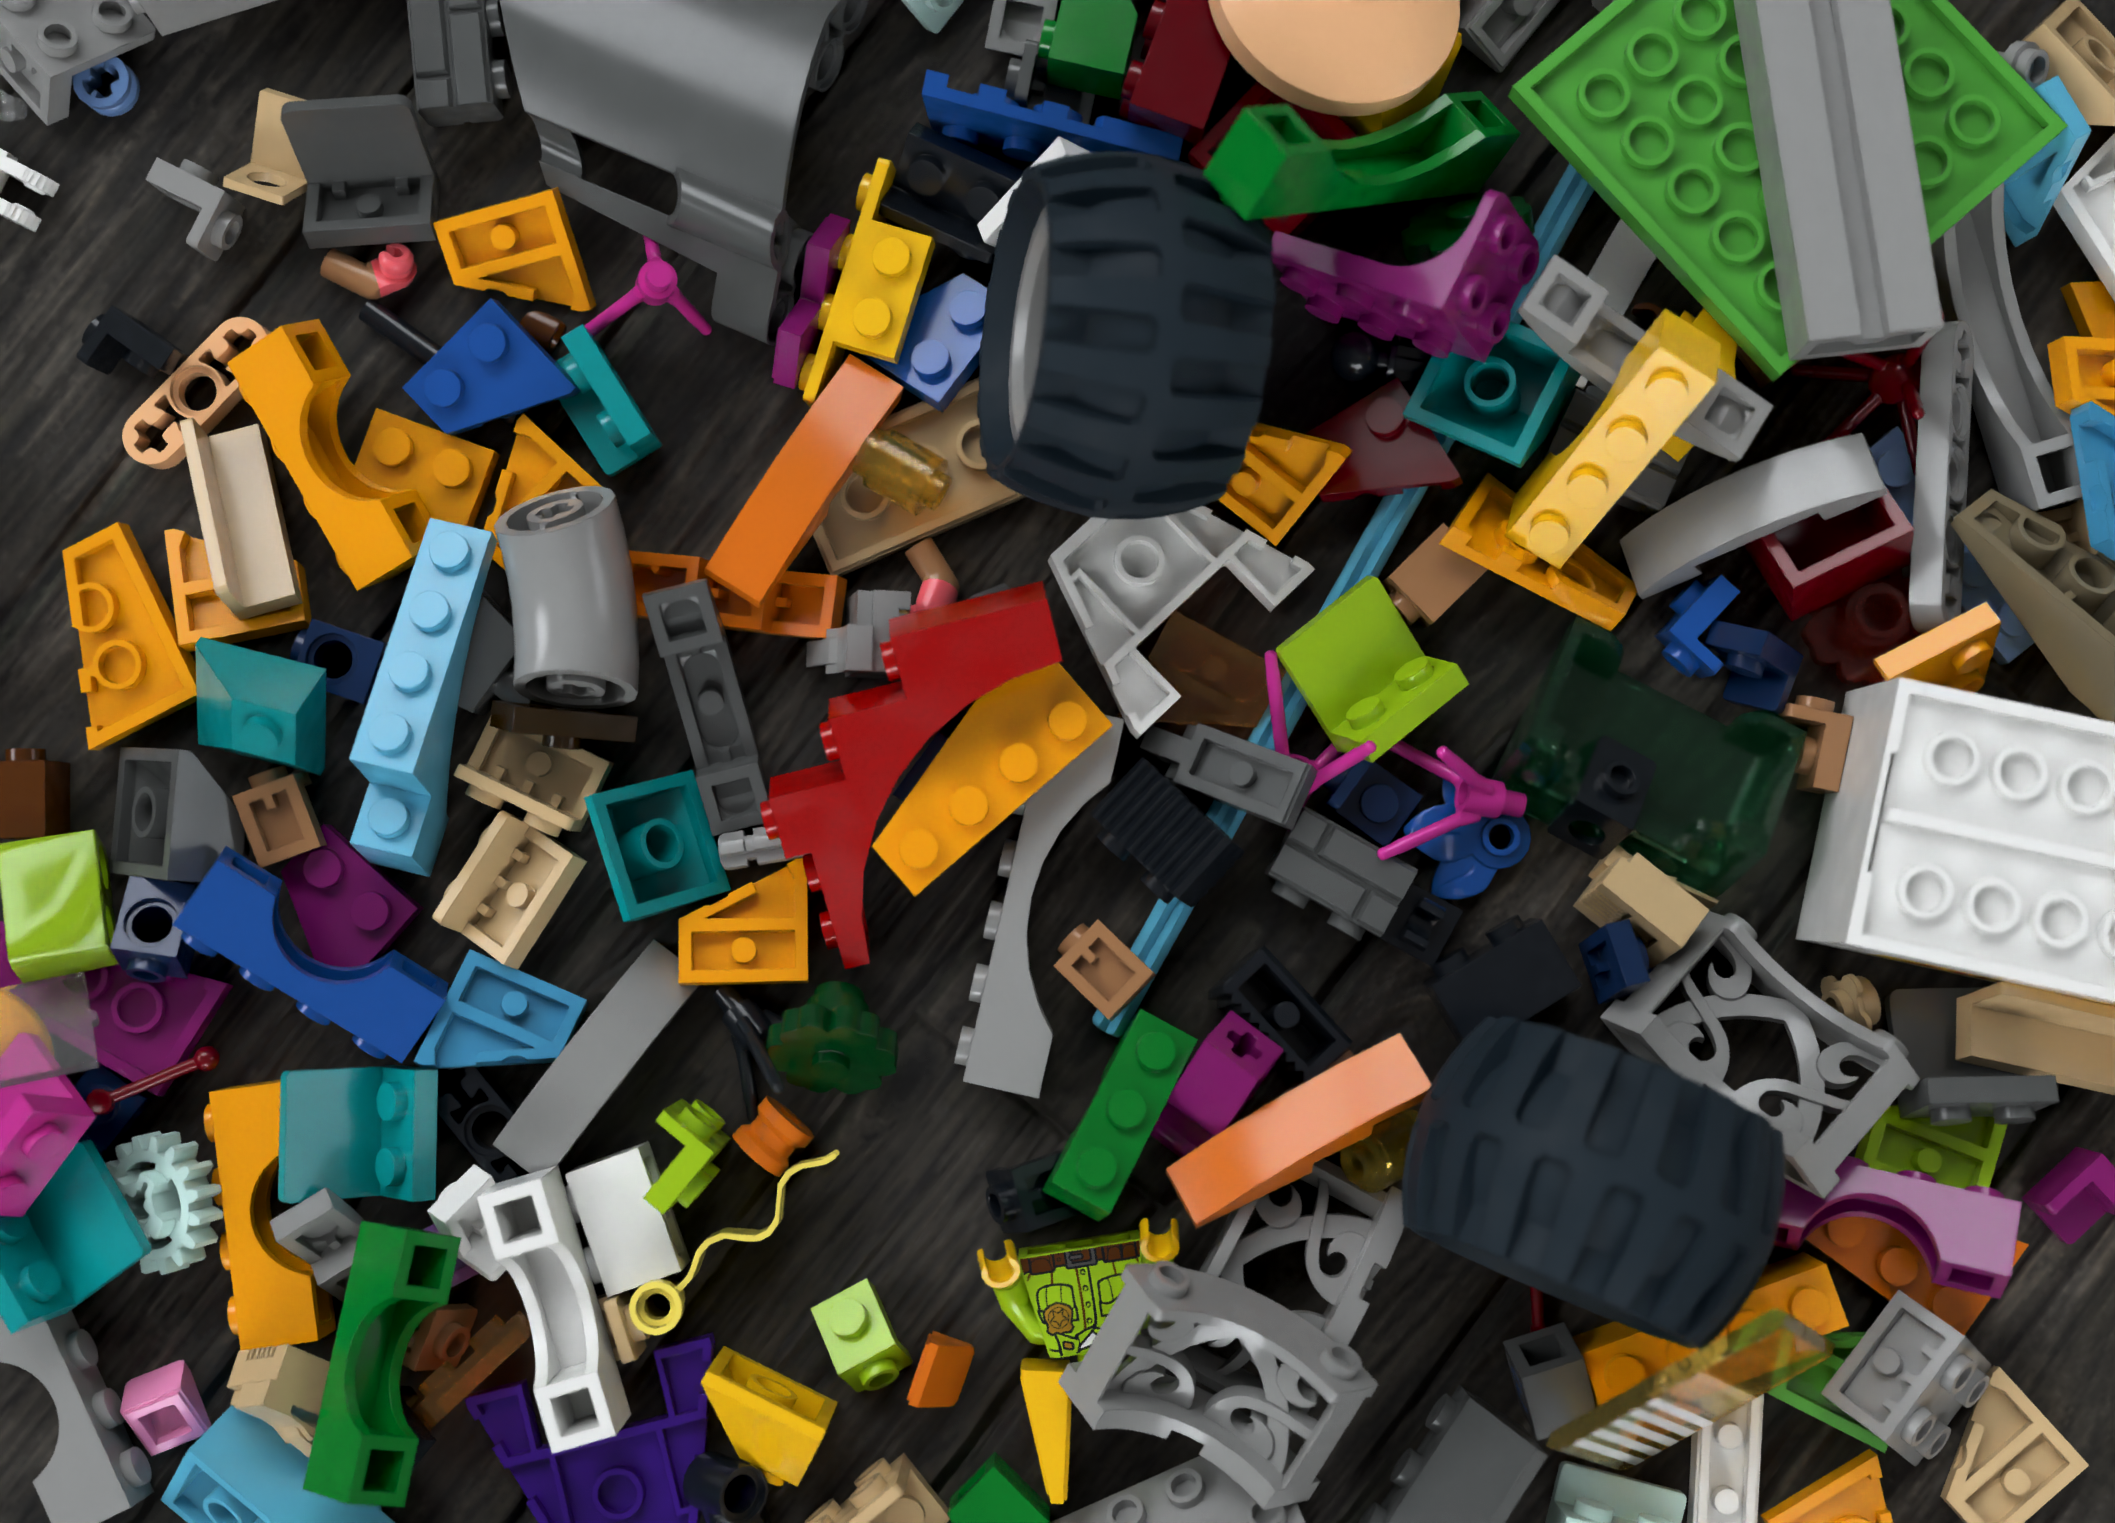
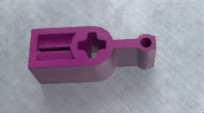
M1231 1010L1201 1044L1167 1100L1168 1103L1160 1114L1150 1135L1178 1157H1184L1236 1122L1284 1049Z

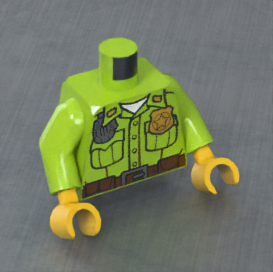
M1143 1218L1139 1223V1231L1132 1230L1019 1248L1018 1256L1015 1244L1012 1240L1007 1239L1004 1240L1007 1253L1004 1258L995 1261L989 1260L985 1257L983 1248L978 1249L977 1257L983 1281L993 1288L1002 1311L1026 1339L1033 1344L1046 1345L1050 1358L1077 1355L1078 1362H1082L1125 1285L1120 1276L1126 1265L1155 1264L1158 1261L1174 1263V1257L1178 1254L1180 1248L1178 1221L1175 1218H1171V1229L1165 1234L1157 1235L1149 1232L1148 1218ZM1148 1315L1138 1334H1141V1330L1148 1328L1150 1315Z

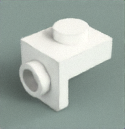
M473 1164L456 1182L451 1183L442 1191L438 1200L427 1211L439 1233L461 1238L457 1258L489 1281H495L507 1269L495 1261L477 1200V1196L492 1187L495 1182L491 1175Z

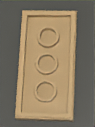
M979 377L966 382L943 413L922 401L888 416L868 443L862 461L831 501L828 515L813 534L830 575L843 576L911 547L924 539L932 538L1026 497L993 479L986 471L987 462L981 455L979 443L981 436L979 418L977 416Z

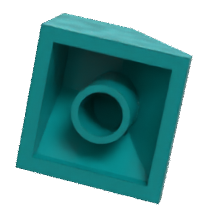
M1510 321L1506 334L1498 343H1494L1485 363L1452 352L1445 359L1432 356L1403 412V417L1521 468L1553 431L1581 374L1558 356L1532 329Z
M200 637L195 644L198 745L321 775L325 769L326 669Z

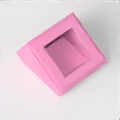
M183 1359L135 1377L125 1385L120 1414L151 1457L201 1437L212 1426L191 1370Z

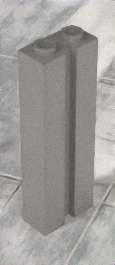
M1733 0L1789 361L1921 347L1942 329L1944 324L1890 0Z

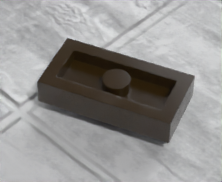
M493 700L490 726L511 733L543 735V746L580 750L582 738L635 742L638 717L612 710L580 709Z

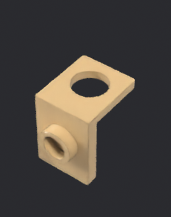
M265 88L259 92L251 162L224 176L223 187L279 205H285L307 192V181L281 122L282 106L287 102L305 101L304 99L270 88ZM253 181L269 182L279 187L265 186Z

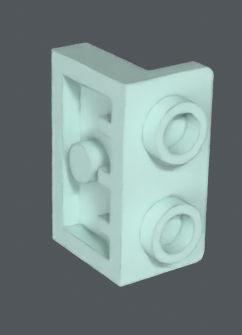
M1562 1461L1559 1465L1545 1522L1681 1523L1687 1497L1677 1489L1569 1461Z

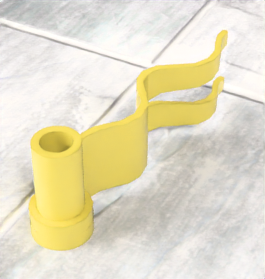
M835 1149L825 1156L801 1160L786 1170L778 1182L775 1218L770 1226L761 1230L726 1227L712 1233L696 1250L689 1272L682 1281L678 1283L673 1279L664 1278L650 1280L640 1286L633 1294L629 1304V1314L633 1324L640 1331L649 1335H661L673 1329L682 1318L684 1312V1288L699 1272L709 1246L723 1239L755 1242L771 1236L784 1217L786 1184L791 1176L804 1168L828 1164L836 1159L840 1151ZM654 1294L664 1295L670 1302V1310L659 1309L654 1303Z

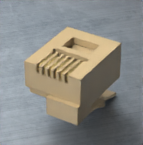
M1617 845L1604 859L1599 860L1588 874L1593 880L1573 906L1600 928L1609 923L1629 919L1635 936H1638L1643 941L1647 949L1649 968H1653L1683 948L1709 912V909L1720 900L1676 881L1677 877L1664 874L1638 852L1632 856Z
M289 1344L238 1351L227 1385L228 1388L235 1390L230 1405L268 1423L277 1431L286 1444L291 1443L309 1458L330 1362Z

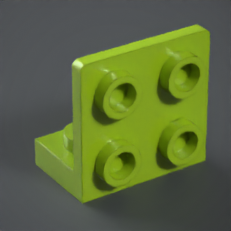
M1374 576L1364 577L1278 645L1275 650L1277 657L1336 750L1347 753L1366 741H1373L1376 744L1375 752L1363 759L1372 763L1469 685L1457 663L1425 656L1382 583Z

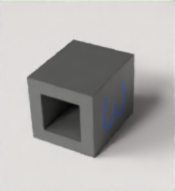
M1564 1322L1503 1341L1519 1405L1537 1441L1555 1435L1568 1434L1577 1428L1599 1422L1584 1357Z

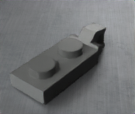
M1198 723L1197 726L1188 724L1183 737L1151 725L1140 745V749L1151 753V757L1170 764L1165 777L1180 787L1289 830H1293L1318 773L1308 763Z

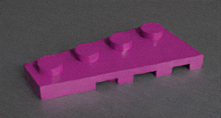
M0 921V990L13 995L29 1006L41 1019L50 1035L132 1082L187 1060L233 988V985L190 973L188 979L167 976L166 981L161 983L145 982L127 975L126 970H122L119 964L24 986L10 966L4 922ZM174 1079L148 1089V1091L163 1097Z

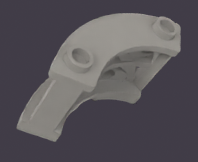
M1709 911L1683 948L1657 964L1649 973L1651 981L1633 991L1625 1002L1615 999L1600 1018L1633 1056L1663 1066L1709 1089H1714L1734 1099L1736 1103L1748 1110L1756 1112L1769 1120L1771 1126L1780 1130L1783 1134L1785 1178L1824 1199L1840 1181L1839 1176L1835 1172L1837 1167L1903 1089L1913 1090L1919 1083L1920 1078L1907 1061L1906 1057L1909 1055V1052L1899 1039L1885 1030L1876 1029L1872 1031L1860 1025L1810 992L1786 972L1756 942L1758 938L1756 931L1744 919L1733 913H1727L1723 916ZM1714 946L1732 965L1734 975L1730 978L1718 976L1711 962L1706 973V986L1711 996L1703 997L1691 979L1689 972L1709 949ZM1750 983L1763 995L1746 994ZM1679 985L1686 1002L1675 1005L1658 1015L1653 1014ZM1752 1019L1784 1024L1794 1050L1799 1084L1784 1079L1766 1078L1747 1083L1736 1091L1731 1089L1722 1081L1729 1066L1730 1049L1727 1036L1719 1021ZM1700 1025L1706 1031L1714 1049V1057L1707 1061L1698 1060L1689 1051L1691 1043L1700 1042L1702 1044L1705 1039L1702 1032L1697 1028ZM1816 1037L1829 1045L1821 1053ZM1844 1061H1854L1874 1073L1851 1101L1825 1093V1087L1832 1089L1847 1088L1855 1084L1859 1078L1844 1075L1840 1071L1839 1064ZM1765 1095H1777L1797 1101V1107L1786 1100H1781L1779 1103L1781 1114L1771 1117L1760 1109L1759 1099ZM1822 1111L1838 1114V1117L1814 1144L1813 1139L1821 1120Z
M1323 1158L1313 1164L1312 1173L1300 1178L1317 1188L1312 1214L1301 1215V1198L1291 1184V1195L1286 1203H1273L1269 1198V1194L1230 1212L1199 1271L1217 1277L1221 1274V1278L1245 1287L1244 1264L1274 1248L1306 1240L1304 1255L1307 1273L1315 1289L1329 1304L1323 1315L1306 1310H1293L1292 1312L1308 1321L1334 1342H1340L1348 1346L1369 1306V1303L1362 1299L1366 1291L1371 1289L1374 1283L1372 1279L1381 1268L1387 1269L1405 1227L1403 1225L1402 1191L1392 1186L1388 1192H1385ZM1329 1195L1369 1217L1327 1213ZM1254 1208H1256L1260 1217L1268 1225L1260 1227L1240 1238ZM1322 1238H1331L1326 1248L1328 1256L1334 1252L1342 1253L1345 1256V1266L1338 1274L1328 1275L1320 1269L1319 1250ZM1240 1338L1238 1340L1241 1347L1228 1360L1199 1344L1181 1350L1194 1366L1196 1381L1216 1392L1235 1385H1249L1264 1390L1260 1377L1241 1368L1249 1360L1255 1366L1256 1364ZM1234 1339L1208 1341L1207 1344L1210 1347H1224L1234 1341ZM1303 1377L1300 1378L1305 1386L1316 1390ZM1296 1406L1306 1414L1310 1410V1408H1301ZM1290 1430L1289 1438L1294 1433L1292 1430Z
M1158 1261L1155 1264H1127L1120 1276L1125 1285L1082 1362L1068 1363L1058 1381L1092 1429H1126L1152 1434L1167 1439L1170 1432L1174 1430L1203 1444L1204 1446L1199 1455L1219 1467L1240 1484L1263 1510L1308 1501L1320 1483L1316 1477L1364 1399L1371 1397L1378 1386L1377 1381L1362 1367L1359 1355L1349 1346L1340 1342H1334L1308 1321L1279 1303L1234 1282L1204 1272L1182 1268L1168 1261ZM1148 1315H1150L1148 1333L1151 1337L1138 1334ZM1240 1338L1257 1366L1264 1390L1249 1385H1235L1213 1395L1196 1386L1194 1366L1181 1350L1208 1341ZM1126 1354L1130 1355L1123 1363H1121ZM1166 1368L1173 1372L1176 1377L1165 1374ZM1303 1377L1316 1390L1305 1386L1300 1378ZM1317 1391L1329 1402L1319 1420L1296 1407H1314L1317 1400ZM1237 1408L1252 1409L1251 1417ZM1290 1430L1306 1439L1297 1455L1288 1448Z

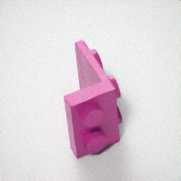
M20 1036L0 1062V1216H24L96 1118L93 1111L41 1040L34 1036Z

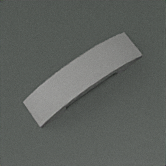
M1555 254L1545 266L1517 312L1558 356L1592 384L1608 394L1621 370L1625 358L1646 332L1604 303L1610 293L1608 290ZM1718 368L1717 383L1673 435L1715 455L1737 462L1744 455L1773 405Z
M1863 433L1802 447L1723 477L1662 509L1630 531L1619 542L1640 598L1645 599L1701 575L1702 572L1699 567L1701 563L1819 513L1826 521L1886 495L1888 492Z
M653 939L566 1045L492 1145L529 1173L559 1166L584 1134L587 1126L699 986L679 985L678 957Z

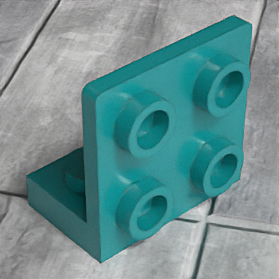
M387 1065L284 1071L281 1074L279 1201L289 1204L301 1203L325 1187L341 1199L384 1196L410 1202L436 1200L438 1069Z
M91 1140L78 1142L23 1217L0 1216V1315L11 1334L68 1313L140 1261L152 1250L151 1244Z

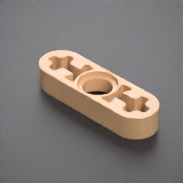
M234 317L223 322L129 417L122 433L123 445L127 453L134 460L155 469H168L179 464L186 457L180 423L174 421L176 417L165 411L166 408L171 405L181 416L187 419L193 417L208 435L243 399L236 378L230 382L224 374L209 366L210 363L216 359L227 366V362L236 357L239 352L233 344L239 336L248 340L254 339L251 344L252 346L271 332L256 321L246 317ZM228 366L226 370L232 373L231 369ZM198 377H210L214 381L217 391L214 402L203 410L196 411L190 409L185 400L187 386ZM151 426L160 430L167 428L162 437L168 444L161 452L152 447L146 449L151 441L145 433Z

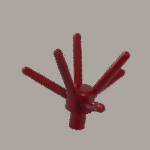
M1941 310V312H1942V318H1943V320H1944L1945 314H1944V312ZM1931 338L1921 347L1908 348L1905 354L1895 353L1886 359L1869 352L1839 355L1868 368L1795 364L1790 368L1789 372L1794 377L1868 382L1871 395L1825 439L1845 429H1848L1851 433L1881 403L1897 404L1907 452L1915 476L1918 433L1915 420H1921L1925 415L1923 404L1917 391L1920 387V355Z

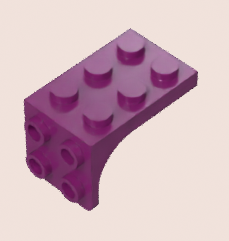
M1492 189L1485 193L1470 225L1461 238L1443 254L1417 265H1387L1279 231H1275L1272 237V263L1282 273L1280 281L1286 287L1305 298L1307 302L1304 307L1314 316L1335 324L1339 323L1341 317L1356 321L1362 330L1382 340L1391 341L1395 334L1412 339V343L1417 348L1438 358L1445 359L1452 352L1485 363L1494 343H1498L1506 334L1511 318L1510 310L1522 286L1529 283L1533 278L1539 263L1538 241L1506 194Z

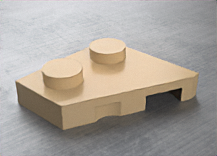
M1993 1365L1986 1373L1990 1377L1989 1384L1983 1395L1973 1406L1940 1497L1964 1523H2024L2085 1470L2089 1464L2000 1367Z

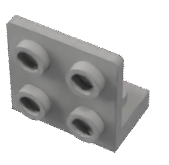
M0 0V74L40 119L49 126L69 117L73 75L154 40L156 28L144 14H136L128 0Z
M1898 1289L1821 1394L1880 1438L1913 1466H1917L1923 1457L1928 1460L1932 1459L1944 1447L1951 1434V1428L1947 1425L1962 1405L1969 1408L1983 1395L1990 1381V1377L1986 1373L1991 1368V1363L1963 1334Z

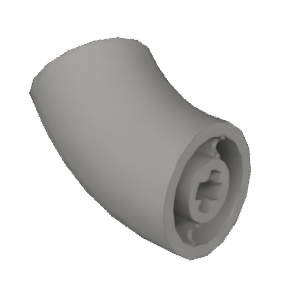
M581 486L547 493L514 506L501 515L494 525L502 553L511 601L514 633L513 688L523 697L551 706L606 709L623 706L634 701L638 694L639 632L636 593L626 534L616 495L609 488Z

